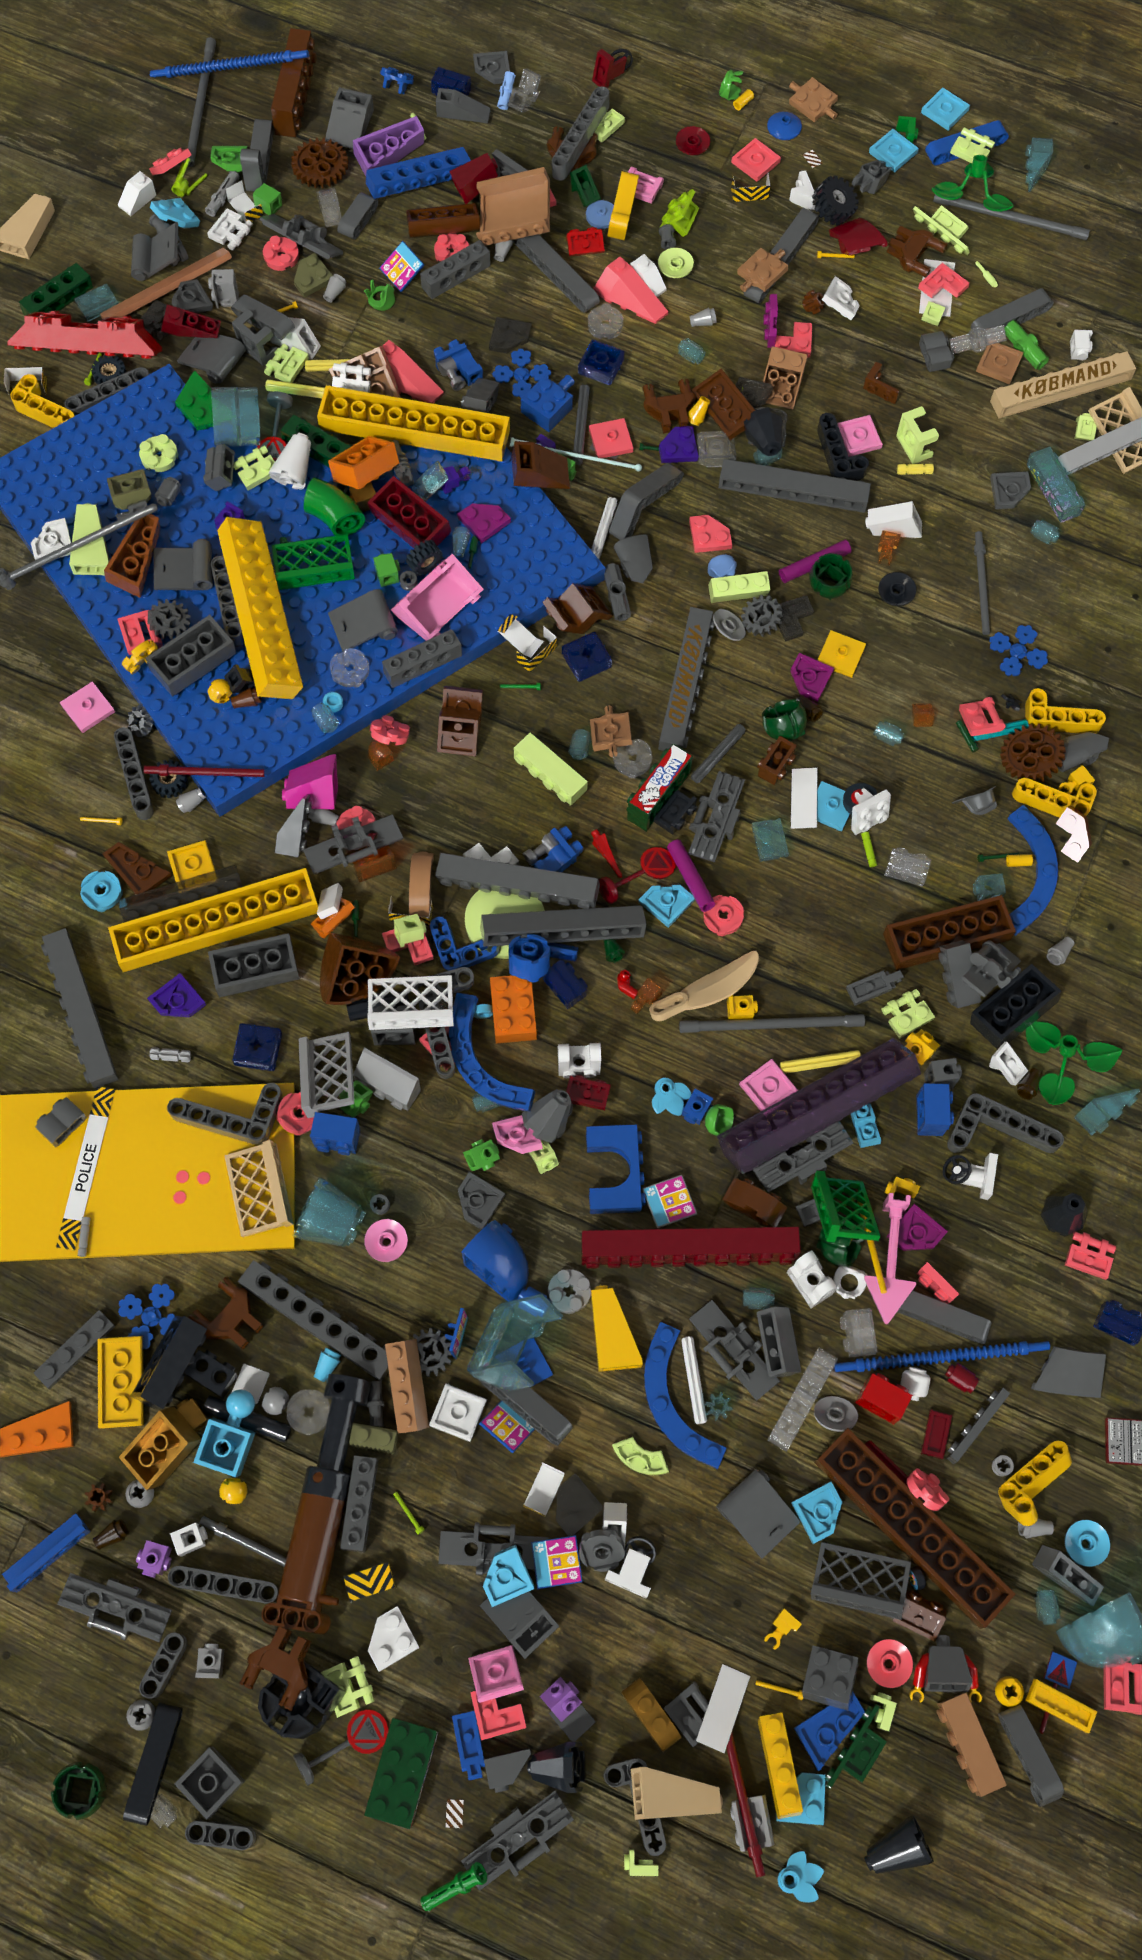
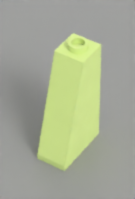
M89 503L77 504L72 542L103 528L96 505ZM105 536L71 552L69 565L74 575H105L104 569L110 561Z

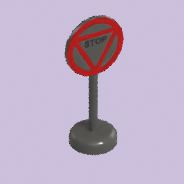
M278 391L267 394L268 404L276 408L273 435L263 439L257 445L258 449L265 445L268 453L262 455L263 458L271 455L274 461L277 460L286 446L285 441L277 437L281 409H288L293 404V398L290 395Z
M374 1710L360 1711L351 1718L347 1725L348 1740L310 1762H307L303 1753L298 1752L294 1754V1760L306 1785L309 1786L314 1782L312 1767L350 1745L354 1750L363 1754H371L378 1751L384 1746L387 1738V1722L380 1713Z

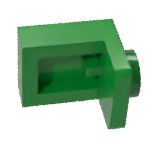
M899 116L896 126L897 132H906V139L912 144L913 140L917 139L918 128H915L916 117Z

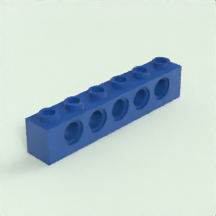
M464 147L366 170V185L374 199L452 180L449 171L471 160Z

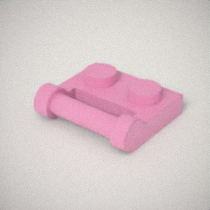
M631 167L628 173L639 175L634 198L652 204L663 185L664 178H657Z

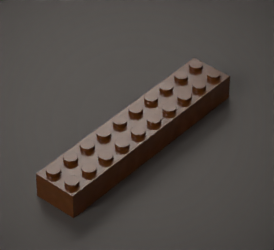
M849 1428L814 1462L979 1629L986 1628L1016 1595L930 1509L924 1506L923 1502L919 1498L917 1499L910 1489Z

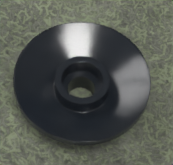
M893 572L881 579L878 591L880 597L887 604L905 606L914 599L916 584L908 575Z

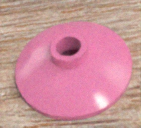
M390 1219L375 1222L369 1227L365 1235L367 1252L372 1258L381 1262H390L398 1259L406 1250L408 1243L407 1234L403 1226ZM385 1239L391 1241L388 1246L383 1245Z

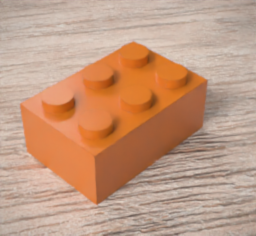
M367 436L330 459L328 463L334 482L354 487L355 489H362L372 480L378 479L383 473L391 471L394 466L399 464V459L394 442Z
M516 976L490 977L496 1044L537 1040L532 982Z

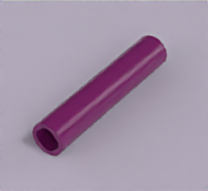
M844 539L779 569V576L782 582L787 583L809 573L812 565L822 555L833 553L843 557L850 554L851 546L849 542Z
M681 840L670 842L667 849L702 912L711 910L715 906V902Z

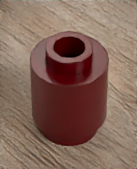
M958 1362L955 1365L951 1364L945 1373L947 1376L946 1381L964 1393L967 1391L971 1394L979 1382V1378L976 1377L974 1372Z

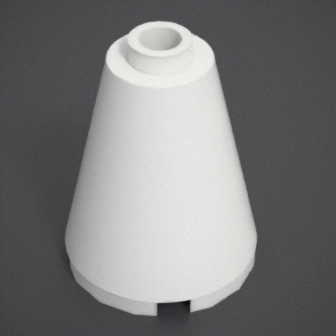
M298 433L291 437L269 471L270 477L285 486L287 483L293 484L292 488L304 489L311 441L308 440L309 437L307 435Z

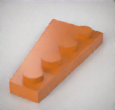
M70 1401L0 1429V1457L74 1447Z

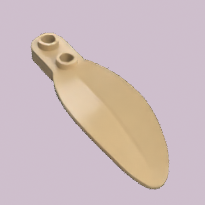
M751 951L724 967L696 980L681 992L674 993L653 1003L649 1008L652 1019L664 1021L685 1010L706 1007L732 996L747 983L755 972L759 962V954L756 951Z

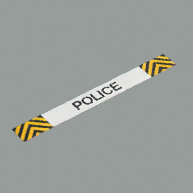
M96 1088L56 1245L57 1248L75 1250L81 1220L84 1216L115 1089Z

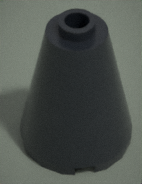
M913 1815L907 1817L866 1850L867 1856L864 1857L869 1870H874L876 1874L929 1865L934 1862L930 1848L925 1842L924 1834Z

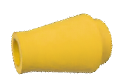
M701 396L687 413L690 423L699 426L704 422L710 403L708 398Z

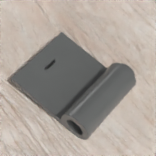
M176 222L153 238L145 234L133 236L131 276L134 279L144 281L177 260L178 224Z
M219 334L217 338L195 337L178 358L177 362L204 370L211 382L222 383L246 352V348L239 340Z
M198 539L193 543L192 548H154V590L211 589L213 586L211 568L212 544L206 539Z
M380 589L369 591L328 612L343 653L376 636H379L381 639L391 640L398 632L383 591Z
M753 1470L716 1505V1508L728 1522L734 1525L758 1556L763 1559L800 1523V1520L768 1483L770 1478L762 1470L759 1472Z

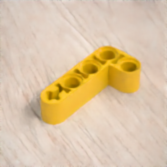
M621 172L607 237L625 240L639 175Z
M24 375L10 394L16 411L52 428L75 416L71 410L40 397L41 389L34 375Z
M1039 688L1033 689L1030 692L1025 703V720L1028 721L1029 725L1032 723L1033 728H1036L1039 723L1041 729L1047 725L1048 731L1055 729V732L1082 734L1091 732L1096 734L1100 731L1106 720L1105 714L1096 709L1047 706V694Z
M1021 778L1016 783L1012 796L1020 803L1060 818L1070 805L1087 816L1091 810L1097 790L1094 785L1084 783L1080 786L1075 796H1072L1031 779Z
M1063 1441L1052 1442L1000 1486L998 1493L1003 1507L1020 1524L1032 1526L1037 1522L1038 1513L1032 1499L1071 1466L1072 1459L1066 1443Z

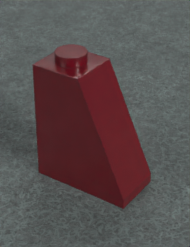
M485 153L449 171L454 185L465 204L469 203L479 194L477 182L498 177L496 172L498 166L495 159H491L488 153Z

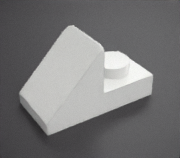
M806 170L799 172L796 187L791 189L789 200L812 211L815 210V205L812 203L814 200L812 199L814 189Z
M1004 1042L994 1053L989 1065L990 1068L1000 1070L1007 1081L1015 1086L1028 1072L1008 1042Z

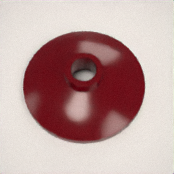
M685 127L676 135V145L685 154L699 155L709 148L710 136L700 127Z

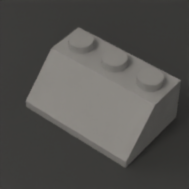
M364 1048L353 1074L354 1080H358L372 1090L373 1094L379 1099L384 1100L386 1098L391 1101V1105L399 1110L403 1108L408 1111L421 1091L419 1078Z

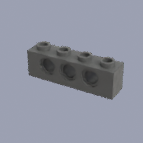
M480 240L420 273L422 289L431 299H434L490 267V251Z
M452 629L382 661L384 675L392 688L461 657V643Z
M354 1456L340 1547L342 1550L363 1553L366 1551L378 1460L376 1458Z

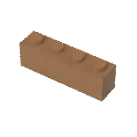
M417 1339L385 1344L397 1432L406 1433L429 1428Z
M960 1693L937 1703L939 1707L937 1709L938 1717L942 1724L945 1723L949 1732L946 1734L951 1746H955L959 1755L956 1758L961 1769H965L969 1778L966 1781L970 1791L976 1793V1796L982 1797L1007 1786L967 1693Z

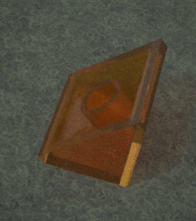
M388 845L377 849L378 854L375 856L372 854L352 862L359 883L397 869L395 856Z

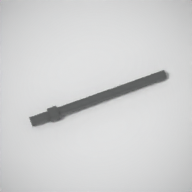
M978 531L975 533L976 545L974 546V554L977 557L982 634L989 635L990 624L984 561L986 549L983 544L982 532Z
M205 1516L201 1518L199 1524L214 1531L215 1535L221 1538L226 1537L283 1567L285 1566V1556L229 1529V1526L222 1522L217 1523Z

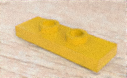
M1033 1679L1025 1700L1085 1733H1090L1097 1714L1096 1710L1038 1679Z

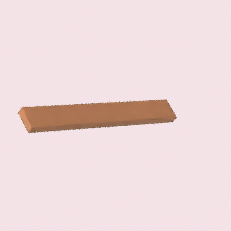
M221 248L100 313L101 318H122L178 288L181 282L193 280L230 260L232 256L228 250Z

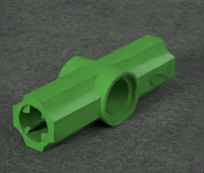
M1014 320L1004 327L1003 333L1014 344V349L1024 352L1023 356L1035 369L1040 370L1048 363V356L1039 348L1037 338L1033 334H1027Z

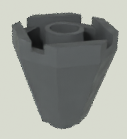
M556 1089L533 1103L530 1112L523 1111L524 1127L527 1130L531 1128L534 1131L532 1135L535 1138L552 1143L556 1138L559 1139L563 1135L571 1107V1099L568 1093Z

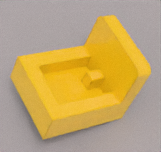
M895 1177L893 1182H888L885 1193H893L894 1196V1193L898 1192L905 1196L910 1195L914 1199L918 1194L920 1186L916 1185V1182L911 1179Z

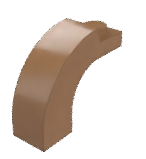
M422 851L412 855L409 882V915L418 914L419 917L429 918L434 853Z

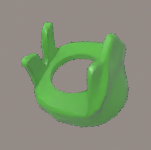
M729 70L721 83L720 97L728 101L736 100L739 97L741 89L731 82L742 83V80L736 76L742 75L743 71L734 72Z
M371 280V290H364L368 297L369 305L380 311L390 309L395 303L393 286L387 284L386 286L375 287L374 280ZM382 291L380 293L381 300H374V295L377 292Z

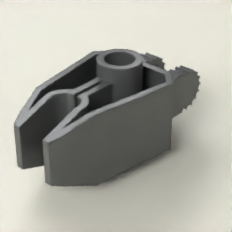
M881 160L866 163L861 166L859 174L852 181V185L861 186L860 191L862 193L875 194L886 183L892 167H884L886 162Z

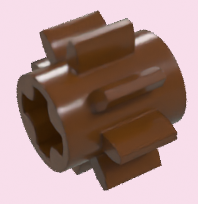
M814 290L806 293L802 301L806 312L812 311L813 315L821 312L825 304L822 300V293H815Z
M103 1483L100 1485V1488L92 1484L90 1493L85 1492V1495L88 1496V1501L85 1502V1505H93L92 1511L94 1512L98 1510V1507L106 1511V1505L113 1503L109 1496L113 1491H105L106 1485ZM98 1493H100V1494L103 1495V1496L100 1498V1499H101V1502L95 1501V1499L98 1498V1496H97Z

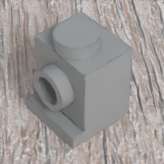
M205 1644L204 1648L198 1649L195 1678H222L224 1649H218L219 1644ZM208 1656H211L213 1663L208 1666L205 1660Z

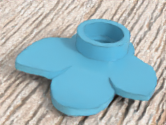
M661 1078L655 1083L654 1090L656 1094L652 1099V1107L657 1114L666 1109L673 1115L681 1116L684 1109L683 1100L691 1097V1091L683 1083H674L669 1078ZM664 1084L669 1088L667 1092L662 1089Z
M804 1851L793 1853L788 1858L786 1868H783L778 1874V1885L784 1892L793 1893L801 1902H814L819 1897L813 1885L820 1880L824 1870L816 1864L806 1863L807 1859ZM788 1875L793 1877V1883L787 1885L785 1882V1878Z

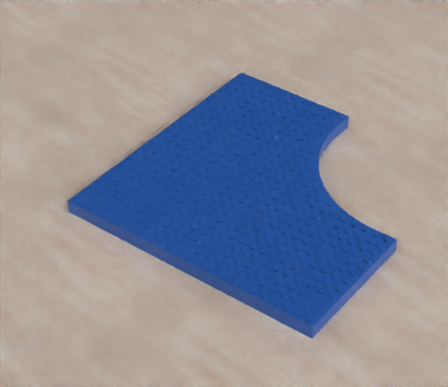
M167 364L0 458V510L33 555L31 542L43 531L42 527L46 522L65 518L72 542L77 504L89 503L96 505L102 527L118 521L116 514L128 512L129 510H121L115 507L107 478L144 469L152 495L147 506L151 504L157 505V511L151 514L158 517L160 522V533L155 548H192L193 543L198 539H206L212 544V559L217 556H223L214 519L224 509L228 501L243 510L246 520L262 522L275 573L272 545L280 544L279 539L281 537H286L287 541L296 542L335 536L324 522L304 512V497L308 484L313 477L324 480L332 485L336 482L333 481L329 467L309 457L306 485L302 490L292 488L293 484L287 483L285 486L270 478L248 491L238 475V472L244 470L242 467L237 470L233 468L232 486L223 487L219 491L211 489L204 483L203 479L207 449L225 444L235 452V462L240 456L244 457L252 453V450L257 448L261 441L236 430L227 423H221L220 427L197 430L175 404L185 383L172 366ZM165 434L177 447L178 459L176 458L175 465L164 472H155L154 469L145 468L139 456L141 442L151 437ZM410 445L400 447L408 458L413 474L414 484L408 486V488L449 521L452 532L438 545V548L443 553V559L440 561H444L453 554L484 590L479 593L481 597L474 604L471 602L466 604L439 631L441 634L451 629L454 631L461 643L462 656L394 688L391 687L384 675L382 661L425 642L421 636L397 618L391 611L410 592L401 587L400 575L405 571H412L406 563L407 555L411 554L409 551L411 549L414 550V548L375 517L370 510L362 512L365 516L363 526L357 532L348 536L355 579L279 590L303 688L293 699L261 697L262 703H258V706L234 709L231 697L239 693H232L229 700L223 704L215 703L208 696V689L212 685L211 682L216 679L225 680L224 676L235 664L239 668L251 669L245 642L242 646L235 647V655L173 697L150 671L148 664L145 662L133 675L122 666L126 656L130 659L132 654H128L117 619L145 610H151L152 605L158 606V601H161L163 604L168 599L169 603H172L173 600H176V605L182 603L183 609H188V615L191 616L190 627L211 615L224 630L214 578L213 586L208 590H154L153 554L141 598L106 582L105 575H74L69 565L70 555L57 558L41 567L139 705L145 707L153 720L154 726L183 767L265 769V777L190 775L198 788H202L207 796L206 799L218 816L221 817L289 775L290 770L307 764L364 729L372 721L380 719L505 642L507 639L497 630L510 614L517 616L516 620L527 628L549 615L546 612L547 608L542 603L547 597L558 599L572 583L594 587L605 580V566L541 488L514 486L512 453L507 447L503 461ZM161 451L156 452L154 455L161 456ZM257 459L248 463V466L258 462ZM453 466L457 472L461 468L468 466L471 471L468 474L470 479L460 481L459 487L453 488L452 492L445 494L440 485L434 493H429L426 490V478L431 474H439V469ZM394 469L383 473L378 479L371 481L376 493L393 476L396 477ZM173 477L181 484L180 492L171 506H162L156 501L155 493L164 479ZM471 504L498 505L511 518V523L483 543L478 540L477 551L473 557L472 567L469 569V547L473 534L458 519L457 514ZM133 522L105 535L110 560ZM345 541L337 542L334 546L341 550L345 545ZM323 544L318 545L315 549L322 553L326 546ZM297 549L296 551L301 555L305 553L304 551ZM286 550L277 551V555L282 558L288 553ZM330 550L326 556L333 559L337 553ZM392 553L394 560L397 559L400 566V571H398L399 583L381 587L375 571L373 558L381 554ZM316 554L314 556L309 555L307 559L313 562L318 556ZM292 555L287 561L295 564L299 558ZM341 556L336 562L345 563L348 562V559ZM322 559L317 565L324 566L329 562ZM303 561L299 568H308L310 565ZM284 564L279 569V572L289 571L290 567ZM428 571L426 575L422 574V576L416 575L417 584L420 583L430 572ZM410 578L406 579L407 583H411ZM375 589L382 590L397 627V634L391 640L381 639L379 636H376L343 653L328 612ZM145 621L139 622L145 641L151 639ZM162 634L158 635L162 640L163 646L171 641L169 636L162 639ZM337 692L342 696L343 707L340 711L332 713L324 708L323 698L327 693Z

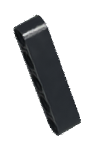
M164 1703L158 1704L124 1810L123 1821L145 1826L149 1824L181 1721L182 1707Z

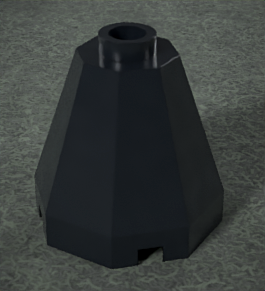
M770 407L753 411L750 414L751 418L744 421L746 438L764 455L774 456L782 449L781 414L777 410L774 412Z
M1061 1190L1045 1199L1040 1215L1049 1231L1058 1232L1066 1237L1075 1231L1083 1229L1088 1210L1081 1196Z
M565 1742L533 1754L531 1760H528L527 1765L528 1774L532 1776V1780L567 1793L582 1792L583 1787H579V1783L584 1782L586 1777L584 1751H579L578 1748L582 1746V1742Z

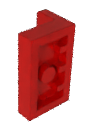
M597 227L588 228L587 231L574 229L566 234L569 257L604 253L605 251L602 229H597Z

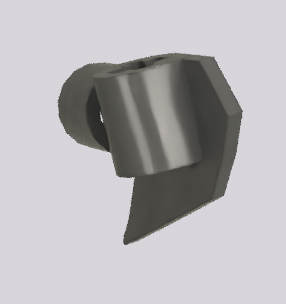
M637 535L618 541L614 545V550L621 562L624 576L626 578L630 577L631 581L644 583L653 570L648 536Z
M1091 732L1061 738V740H1064L1063 747H1065L1066 753H1064L1065 760L1062 761L1063 766L1058 767L1061 772H1065L1079 766L1081 763L1084 766L1094 763L1098 759L1099 753L1107 750L1109 738Z

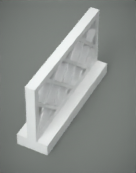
M452 975L368 979L369 1030L454 1026ZM440 982H448V987L442 993L435 988ZM418 983H424L427 986L421 994L414 989ZM397 984H403L407 987L400 995L393 990ZM373 985H382L386 989L378 996L373 991ZM431 990L438 995L432 1003L424 997ZM410 991L417 996L411 1004L403 998ZM389 992L397 997L390 1004L382 999ZM443 999L448 1003V1009H438L435 1005ZM420 1000L428 1005L424 1010H417L414 1006ZM399 1001L407 1006L403 1011H396L393 1007ZM378 1002L386 1007L382 1012H373V1007Z

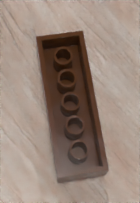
M290 28L285 51L308 50L309 57L293 59L292 62L285 61L281 65L271 107L275 135L296 138L297 130L301 128L300 117L304 115L303 105L307 102L310 76H313L314 71L313 63H316L317 54L314 52L315 40L312 39L310 30Z
M1000 895L887 925L883 936L895 969L900 970L938 960L939 953L941 952L940 946L964 940L970 943L971 950L982 948L986 941H992L995 944L1009 941L1016 930L1004 899Z

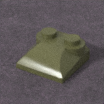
M144 469L107 478L113 503L118 509L126 510L128 509L127 505L144 499L148 503L152 498Z

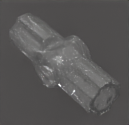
M1004 325L985 330L982 327H975L968 334L949 339L953 354L971 349L974 352H981L986 349L987 345L1007 341Z

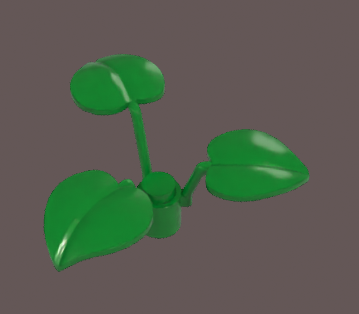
M975 155L973 162L965 167L966 177L961 186L952 182H942L932 187V191L937 196L947 200H956L963 196L961 190H963L970 176L984 178L985 196L987 198L983 201L984 207L997 212L1014 207V204L1002 195H989L987 178L993 176L994 170L987 163L988 158L984 155Z
M1035 1021L1026 1029V1040L1031 1049L1038 1053H1047L1051 1047L1053 1049L1059 1047V1052L1063 1056L1059 1076L1049 1073L1044 1075L1039 1082L1041 1095L1052 1105L1063 1104L1074 1094L1075 1083L1073 1079L1063 1077L1067 1058L1074 1056L1076 1050L1082 1060H1087V1066L1095 1072L1111 1070L1122 1054V1049L1101 1042H1092L1085 1045L1082 1052L1076 1037L1065 1035L1061 1038L1060 1030L1050 1023Z

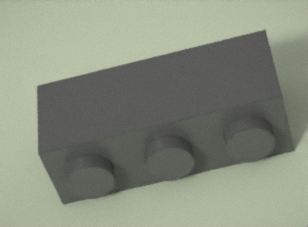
M478 378L475 383H472L470 390H467L466 395H463L461 407L467 410L489 413L497 401L499 382Z
M961 940L940 946L939 960L944 967L942 975L948 987V992L946 993L948 1002L956 1008L980 1003L979 993L976 990H972L971 986L963 983L961 979L974 966L970 960L972 954L970 943Z
M771 1307L758 1311L757 1317L768 1376L787 1377L801 1373L789 1308Z

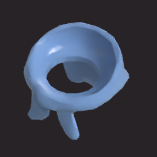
M718 555L710 560L708 574L714 578L734 576L737 562L730 555Z

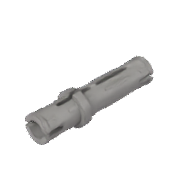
M230 171L218 191L211 196V201L205 208V212L209 216L214 217L220 206L225 204L227 197L226 188L236 184L240 179L237 172Z

